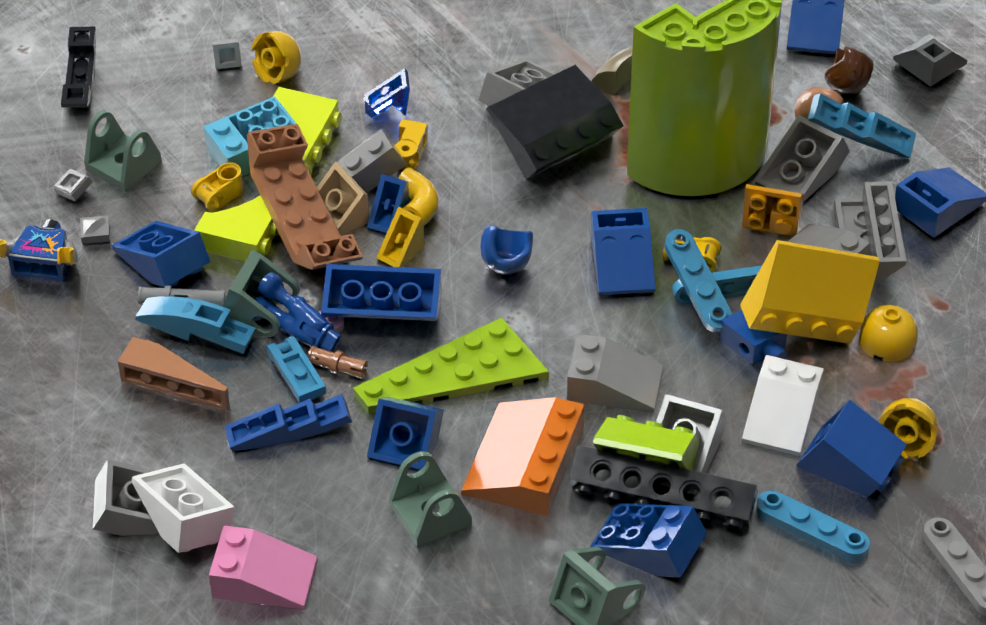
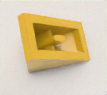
M398 207L376 258L392 267H404L424 247L423 218Z

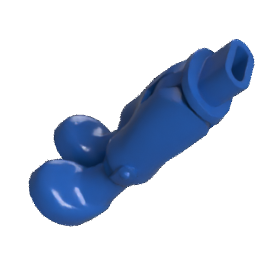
M274 272L268 273L258 286V291L264 296L257 297L254 300L278 318L280 322L279 330L283 334L293 335L298 341L308 346H316L317 348L334 352L342 338V335L334 331V325L329 323L327 319L311 307L304 297L291 296L284 288L283 281L279 275ZM270 299H274L283 304L287 308L289 313L282 311ZM254 317L255 322L264 319L263 317Z

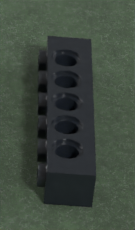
M577 445L569 476L571 486L575 487L576 492L584 495H592L593 492L605 494L604 498L615 502H622L623 498L634 501V504L693 506L701 521L711 522L712 519L724 521L723 525L733 529H741L742 526L750 527L758 494L757 485L581 445ZM600 470H609L611 472L610 478L606 481L595 479L596 474ZM631 476L641 479L640 484L635 488L625 486L626 480ZM660 483H667L671 486L670 491L664 495L655 493V487ZM689 490H697L701 493L699 499L693 502L687 501L684 495ZM721 496L728 497L731 500L729 506L722 509L717 508L714 502Z

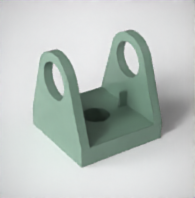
M106 110L99 111L91 119L87 132L84 158L85 170L126 192L162 162L161 153L147 132L138 130L130 137L127 136L112 113ZM106 117L105 128L100 134L96 135L97 124ZM142 137L143 143H140L137 140Z
M251 250L228 291L223 307L231 309L229 318L255 327L254 334L273 337L280 329L278 318L246 293L251 292L262 295L258 291V286L261 280L270 272L279 275L282 281L291 287L292 293H289L291 296H298L300 287L291 276L264 255ZM258 316L267 319L273 328L265 329L260 327L254 321V317Z
M421 451L414 453L403 461L393 485L389 501L391 508L417 548L472 525L470 513L429 452ZM420 460L427 461L420 471L408 474V469L414 463Z
M600 547L572 549L563 554L548 600L576 625H614L632 611L645 594L646 587L639 580L611 583L598 572L606 558L605 551ZM597 556L594 564L591 566L588 562ZM579 589L584 593L585 599L581 596ZM634 590H636V593L633 596V598L627 604L623 605L626 598Z

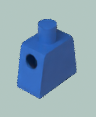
M742 310L721 320L723 328L720 331V340L750 364H757L763 361L766 355L782 359L787 358L788 354L784 350L787 334L749 329Z

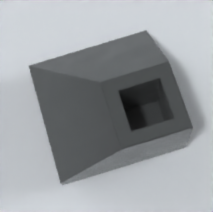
M928 34L893 56L895 62L930 87L965 66L968 61L931 34Z

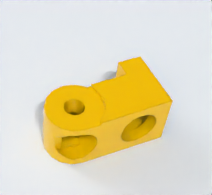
M401 119L399 124L400 141L395 146L407 165L401 168L400 171H404L406 168L414 170L417 168L428 143V124Z

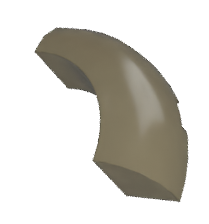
M633 46L612 56L593 76L591 82L602 93L615 95L619 88L631 79Z

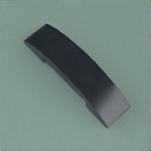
M69 27L67 45L69 56L66 82L63 84L61 108L88 107L92 97L95 75L96 27Z

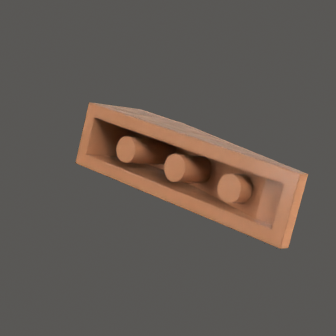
M132 337L118 360L121 381L227 411L230 407L228 387L158 343Z

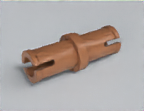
M312 346L309 350L308 355L312 356V358L308 357L311 364L328 368L331 373L338 374V372L359 377L360 379H363L366 375L367 369H364V367H368V361L346 356L344 352L339 350L331 352L316 346Z

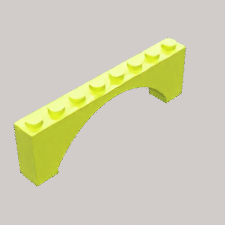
M278 87L274 96L296 124H298L308 144L302 159L310 175H312V168L315 163H319L321 160L322 150L325 145L330 144L332 132L335 127L338 128L340 126L342 113L339 112L338 100ZM261 195L249 202L214 213L205 211L194 230L200 232L208 253L244 262L251 250L267 255L274 236L279 235Z

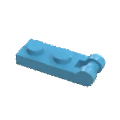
M293 335L285 338L284 342L280 344L272 343L266 345L269 359L274 362L299 403L326 394L324 382Z

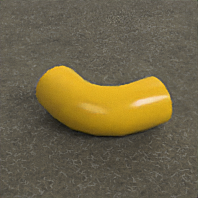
M406 168L398 179L408 181L409 199L411 202L403 209L423 218V226L431 221L438 210L439 196L430 180L412 168Z

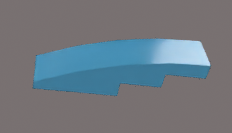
M821 93L813 97L807 120L864 145L906 159L910 158L916 137L915 132L876 111L867 113L848 102L840 104Z

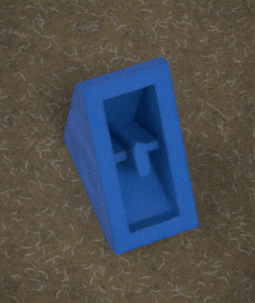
M381 174L367 228L387 233L398 207L404 208L409 203L408 181Z

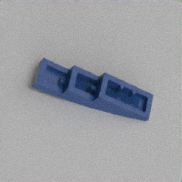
M340 394L314 405L310 398L284 410L278 403L225 425L230 449L232 451L293 442L351 423L352 419L344 396Z

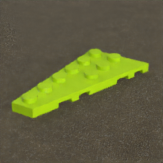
M501 317L354 387L353 395L368 414L376 413L378 399L383 397H392L409 402L421 400L424 404L433 402L435 397L448 395L449 398L491 391L494 390L496 385L512 383V386L523 384V380L537 377L539 381L549 379V371Z

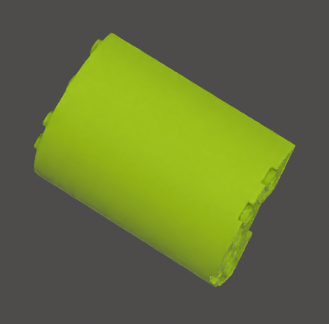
M724 0L696 17L675 3L633 27L628 177L642 186L662 193L680 196H702L734 188L749 179L760 168L768 148L782 0Z

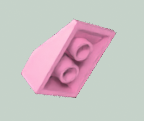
M223 526L209 573L212 598L304 610L317 564V556L254 529Z

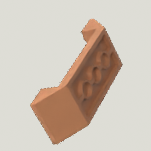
M298 124L248 132L247 143L250 174L293 263L313 270L327 267V264H342L362 260L363 254L353 234L340 236L302 159L308 144Z

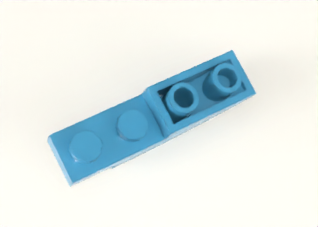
M184 297L147 298L135 318L136 321L187 341L194 334L242 354L245 353L256 329L229 318L231 309L206 301Z

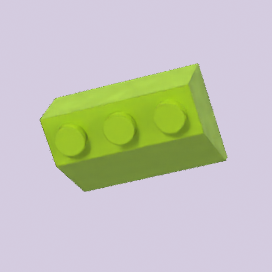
M618 415L617 419L607 417L593 439L594 446L599 450L692 471L700 442L696 435L693 434V431L688 428L675 427V430L663 428L664 425L654 421H646V424L636 423L633 418L624 415Z

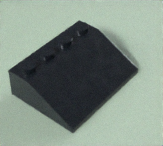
M576 64L487 107L490 116L525 179L605 140L624 126L611 102Z

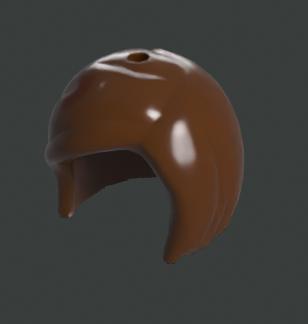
M847 46L844 47V50L837 48L834 63L824 73V79L831 89L840 94L858 93L866 87L874 69L873 60L865 53Z

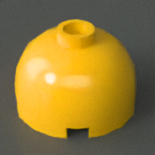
M282 31L260 33L254 39L251 51L255 50L256 59H252V64L256 74L263 82L268 83L271 81L272 84L285 82L298 72L301 65V51L292 36Z
M881 305L872 309L864 318L860 329L859 342L861 348L868 356L874 358V355L883 357L884 362H898L910 357L917 343L918 328L913 316L907 310L895 305Z
M902 398L893 401L883 410L878 421L907 444L901 453L904 459H908L907 455L912 457L918 456L917 458L925 456L932 450L938 436V419L934 411L925 402L918 399Z

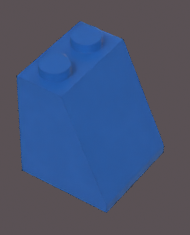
M849 400L821 426L796 466L867 498L875 490L881 492L891 480L888 474L890 471H895L903 461L904 457L901 456V453L907 444Z

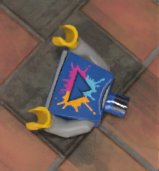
M53 219L46 220L43 227L27 226L21 235L9 243L0 239V257H8L12 276L64 281L66 265L75 264L78 261L79 256L73 242L67 240L66 231L61 229L60 223Z

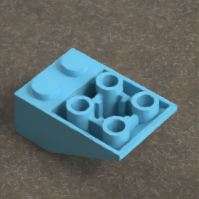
M274 96L203 126L206 147L219 166L229 162L239 165L243 177L250 174L247 143L248 132L296 124V122Z

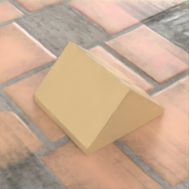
M335 162L319 183L317 189L340 236L368 224V195L338 162Z

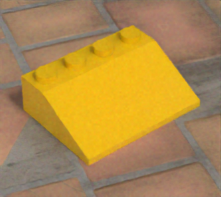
M776 240L740 304L749 329L850 344L863 324L880 262L879 258Z

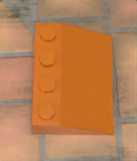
M557 397L499 403L461 489V494L548 516L584 428V404Z

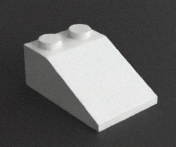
M766 355L756 384L742 442L800 456L821 392L824 368Z
M186 464L132 477V484L160 536L178 553L188 552L191 549L205 545L216 544L219 542L223 526H232L234 506Z

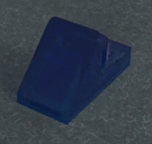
M405 68L364 94L365 113L368 116L374 118L388 110L392 105L406 116L410 84L408 71Z

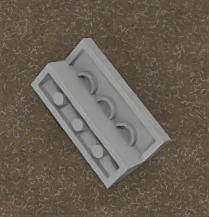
M892 181L864 182L862 198L834 199L837 228L850 230L870 243L871 256H876L880 260L874 285L906 266L907 261Z

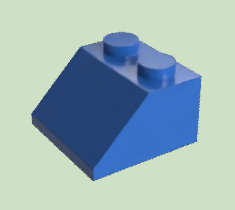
M392 397L379 398L367 457L401 465L406 458L417 452L425 451L432 455L439 438L444 409ZM420 460L411 467L421 470L427 461Z

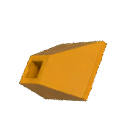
M746 184L742 228L795 236L798 232L802 216L804 194Z

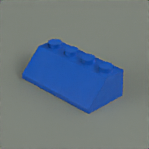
M327 264L321 316L437 321L442 296L441 269Z

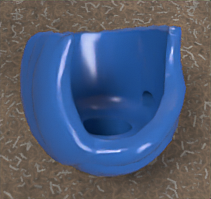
M493 225L487 226L483 231L480 242V252L484 263L488 268L501 275H511L519 272L530 260L533 233L532 231L500 229Z

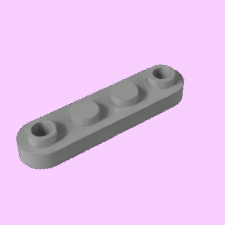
M944 518L928 520L923 531L924 542L981 615L986 616V566L949 520Z

